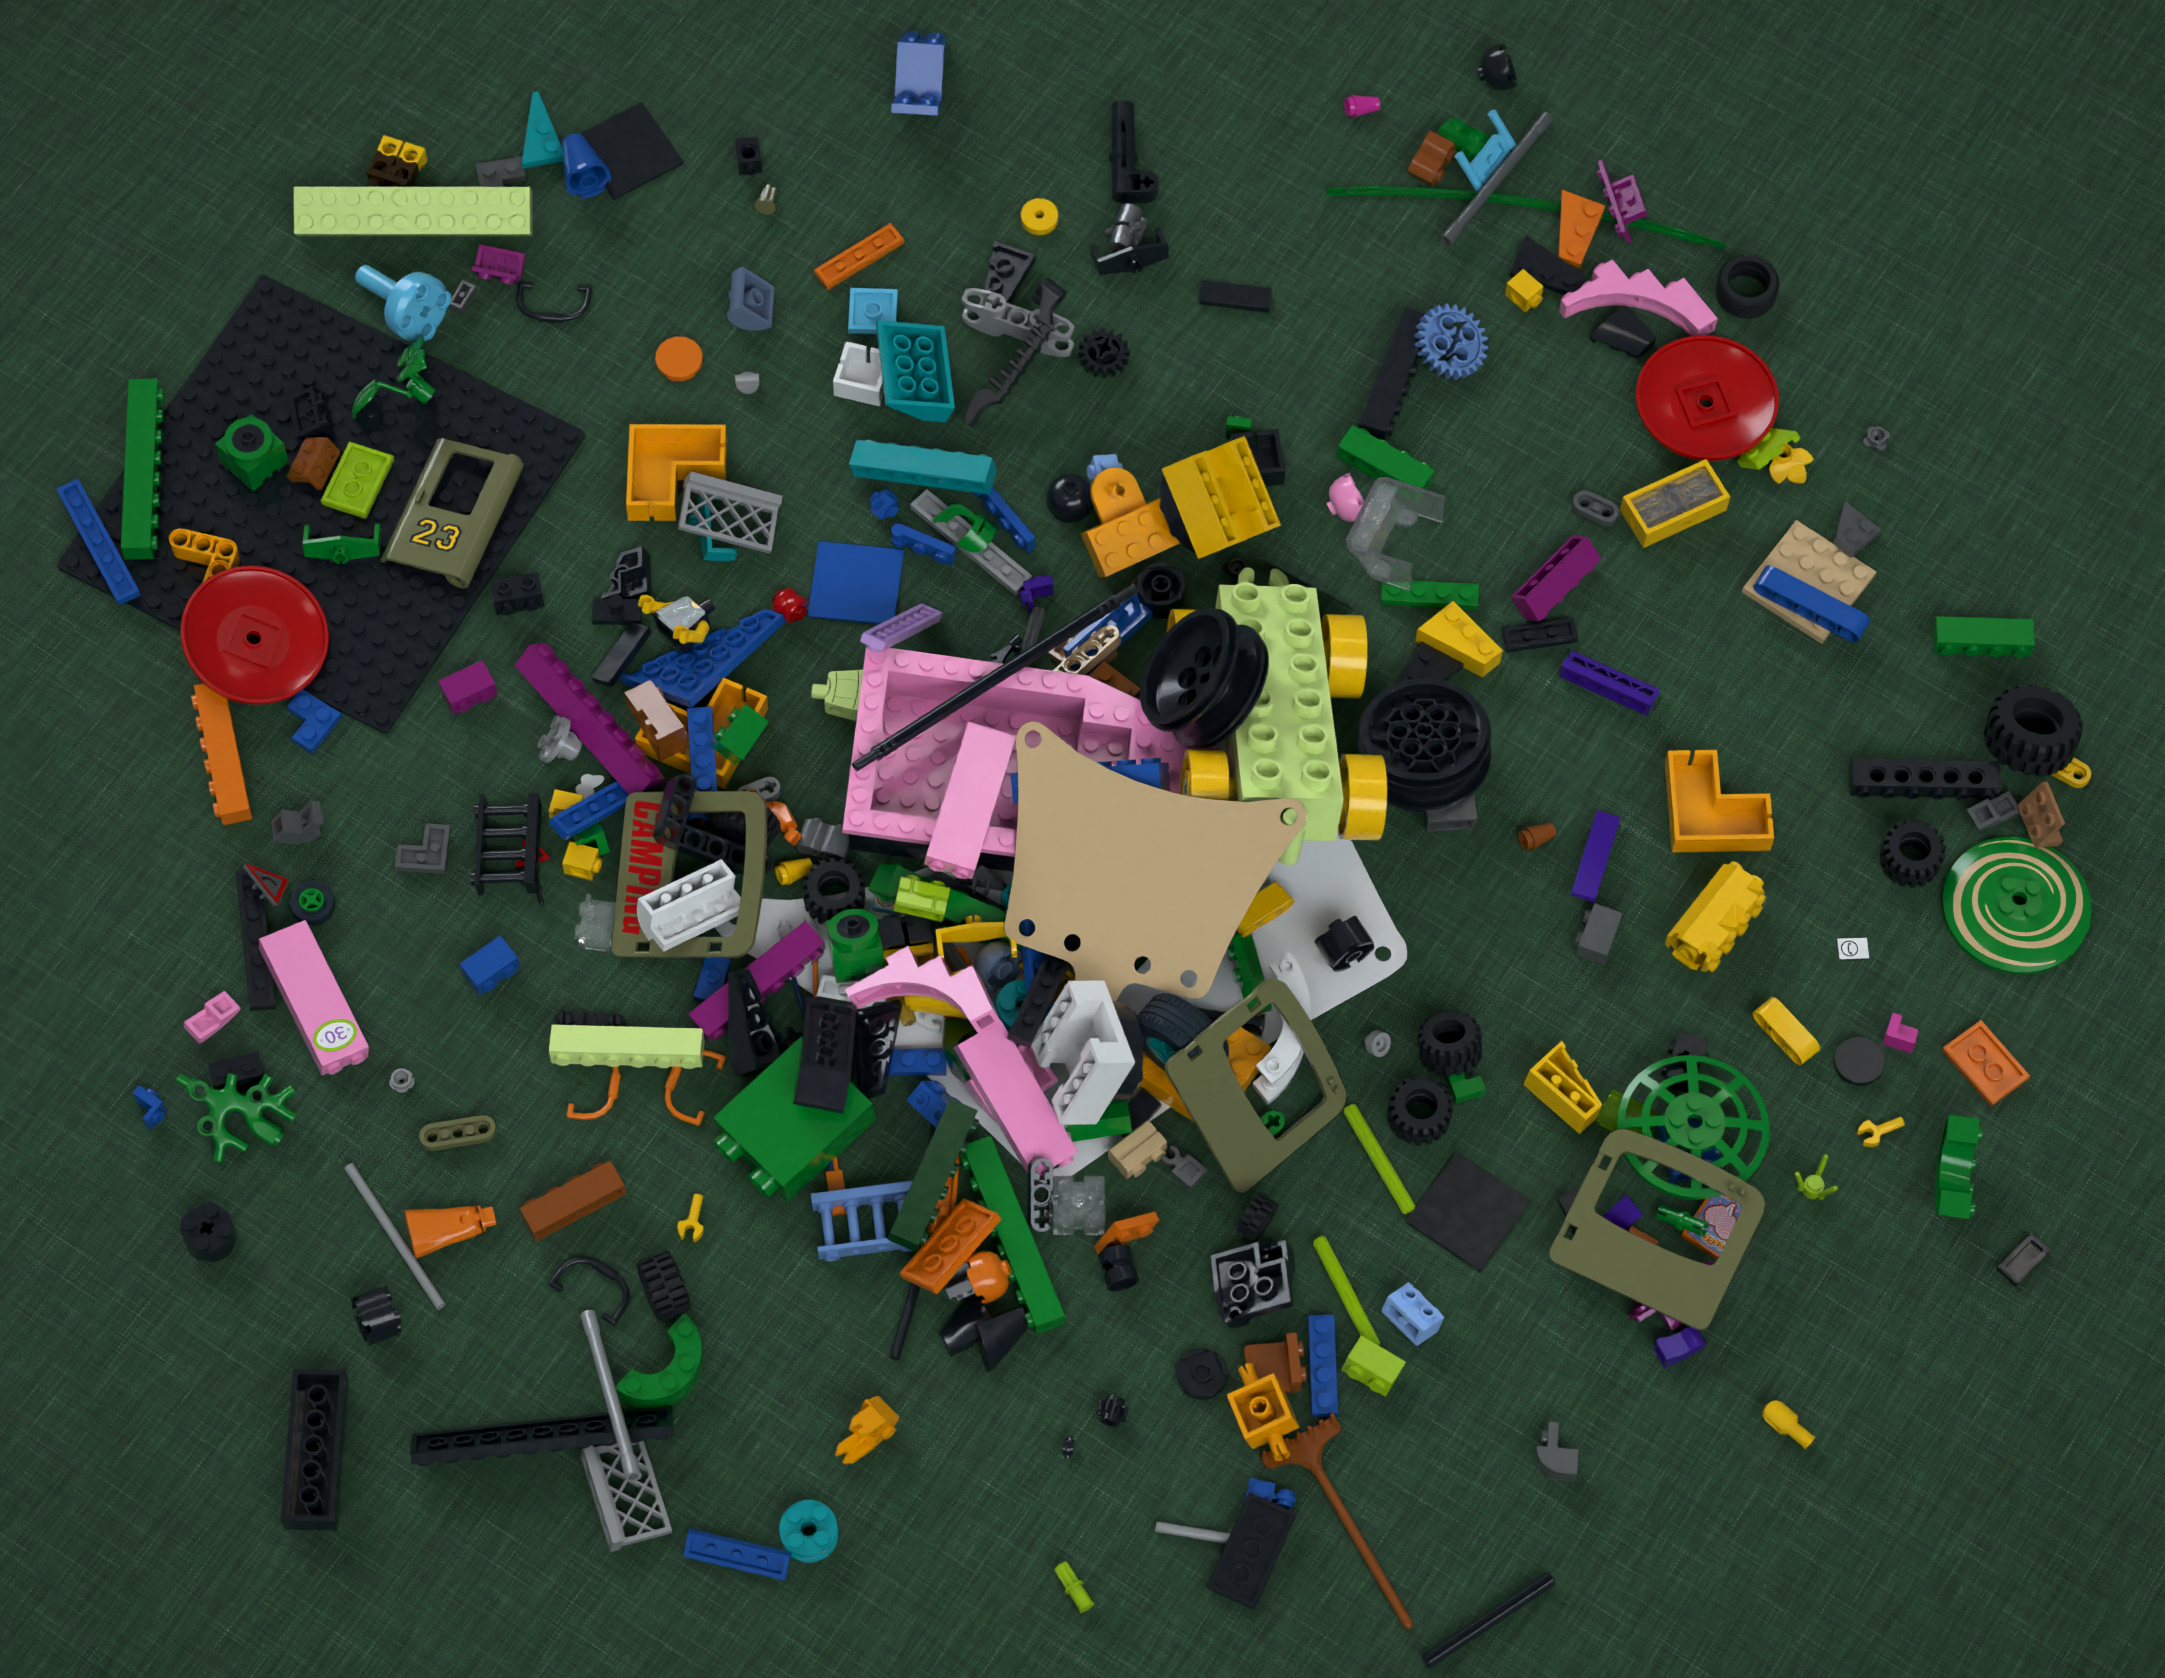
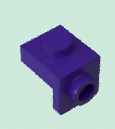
M1040 575L1031 580L1023 581V591H1019L1021 603L1027 606L1028 612L1032 611L1033 599L1053 595L1051 575Z

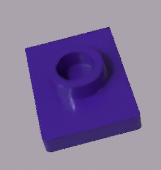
M1624 1196L1605 1215L1600 1216L1627 1230L1643 1213L1629 1196Z

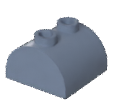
M744 267L736 269L731 276L729 311L727 312L728 320L734 326L744 330L760 331L771 328L774 286Z

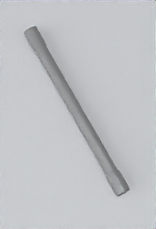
M586 1310L581 1314V1320L589 1340L621 1455V1464L626 1480L628 1482H635L641 1478V1472L630 1442L600 1335V1326L596 1312L594 1310Z

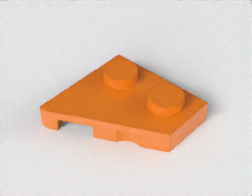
M1156 1212L1114 1222L1094 1246L1097 1254L1106 1248L1123 1245L1136 1238H1142L1151 1234L1153 1227L1159 1222Z

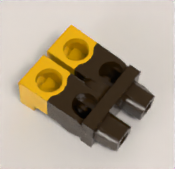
M383 135L371 166L367 171V187H413L418 173L422 167H425L428 161L425 148L407 142L404 144L401 140Z

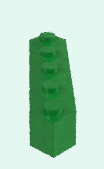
M880 863L868 890L883 902L895 903L901 876L914 875L919 877L921 881L928 883L936 880L909 871L898 863ZM950 888L943 921L939 923L945 928L966 924L965 919L971 915L973 922L975 921L974 915L980 916L981 922H1005L1007 912L1002 911V909L995 905H988L976 900L965 892ZM1007 936L978 941L980 944H988L993 941H1004L1010 944ZM1016 943L1017 949L1022 953V946Z

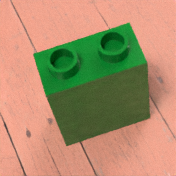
M802 1036L713 1117L719 1136L712 1142L717 1150L732 1164L742 1157L754 1169L747 1175L748 1179L766 1198H769L777 1191L787 1202L876 1121L873 1104L851 1082H849L843 1114L793 1104L794 1088L799 1073Z

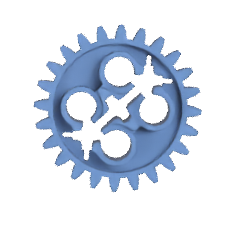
M1448 304L1442 307L1437 305L1434 309L1426 312V315L1420 318L1421 323L1416 326L1419 331L1414 337L1420 339V341L1415 346L1422 349L1417 354L1425 356L1422 363L1429 362L1431 364L1429 367L1430 371L1434 368L1437 369V376L1445 373L1446 379H1449L1452 375L1455 380L1461 376L1464 379L1476 372L1483 365L1482 360L1487 357L1483 352L1488 349V346L1483 343L1488 340V337L1481 336L1485 328L1477 327L1480 320L1473 321V313L1467 316L1465 314V307L1458 311L1456 304L1451 308ZM1455 322H1457V323H1464V324L1462 325V327H1460V328L1457 330V333H1456V328H1457L1456 326H1454V327H1453L1452 329H1450V330H1446V329L1443 327V325H1442V324H1444V325L1446 326V328H1449V327H1450L1451 325H1453ZM1445 353L1446 357H1449L1453 353L1457 354L1460 357L1459 360L1455 355L1447 362L1442 360L1439 361L1438 359H1440Z

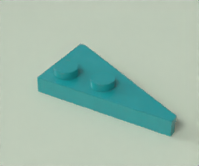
M538 91L533 92L521 162L522 169L563 161L562 146Z

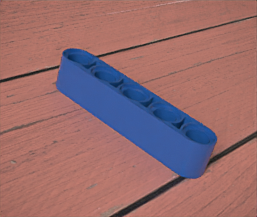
M1765 566L1753 586L1754 590L1761 596L1850 642H1858L1870 623V619L1865 613L1774 566Z

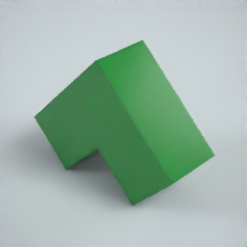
M1463 1072L1460 1076L1454 1074L1451 1077H1446L1445 1074V1079L1455 1104L1485 1096L1486 1088L1481 1076L1466 1080Z

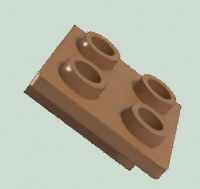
M2042 782L2017 805L2034 848L2059 846L2063 842L2059 829L2065 822L2048 782Z

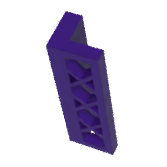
M1574 651L1570 652L1567 659L1565 658L1559 674L1560 678L1646 716L1649 715L1660 693V689ZM1573 660H1576V661L1582 663L1583 666L1580 665V664H1577V663L1573 662ZM1619 681H1623V682L1627 683L1628 686L1625 685V684H1623V683H1620ZM1641 691H1646V692L1652 694V696L1647 695V694H1645V693H1643V692H1641Z

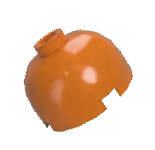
M980 1251L971 1254L965 1261V1263L970 1261L971 1268L966 1269L977 1297L982 1295L985 1298L981 1301L983 1304L1002 1297L1009 1285L1008 1275L1012 1274L1008 1261H1002L997 1254L990 1251Z

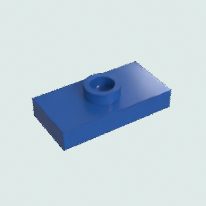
M705 958L695 990L694 1000L704 1002L725 985L732 961L731 958Z

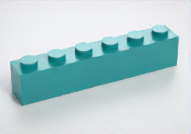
M856 440L849 462L854 477L990 494L997 472L993 458L984 454L977 456L961 451L954 453L938 448L931 450L915 445L908 447L896 443H878L873 440Z

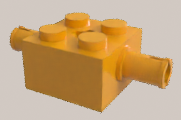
M1247 1363L1245 1364L1247 1371L1244 1370L1243 1366L1238 1368L1245 1386L1227 1394V1397L1243 1436L1251 1448L1255 1449L1268 1443L1274 1460L1282 1461L1281 1453L1285 1459L1290 1456L1282 1436L1300 1428L1282 1383L1277 1376L1272 1373L1258 1379L1254 1365Z

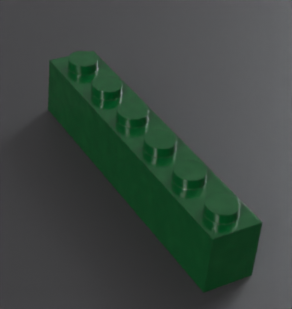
M951 1098L949 1099L887 1240L916 1252L919 1245L924 1247L930 1233L926 1231V1227L929 1222L934 1224L939 1209L935 1207L938 1200L944 1201L950 1187L945 1184L948 1177L954 1179L959 1164L955 1163L958 1155L964 1156L969 1142L965 1141L968 1132L973 1134L979 1122L975 1118L978 1110Z

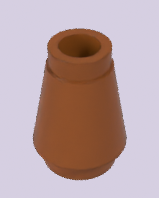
M1552 823L1524 827L1518 833V840L1524 850L1529 849L1532 851L1555 837L1556 829Z

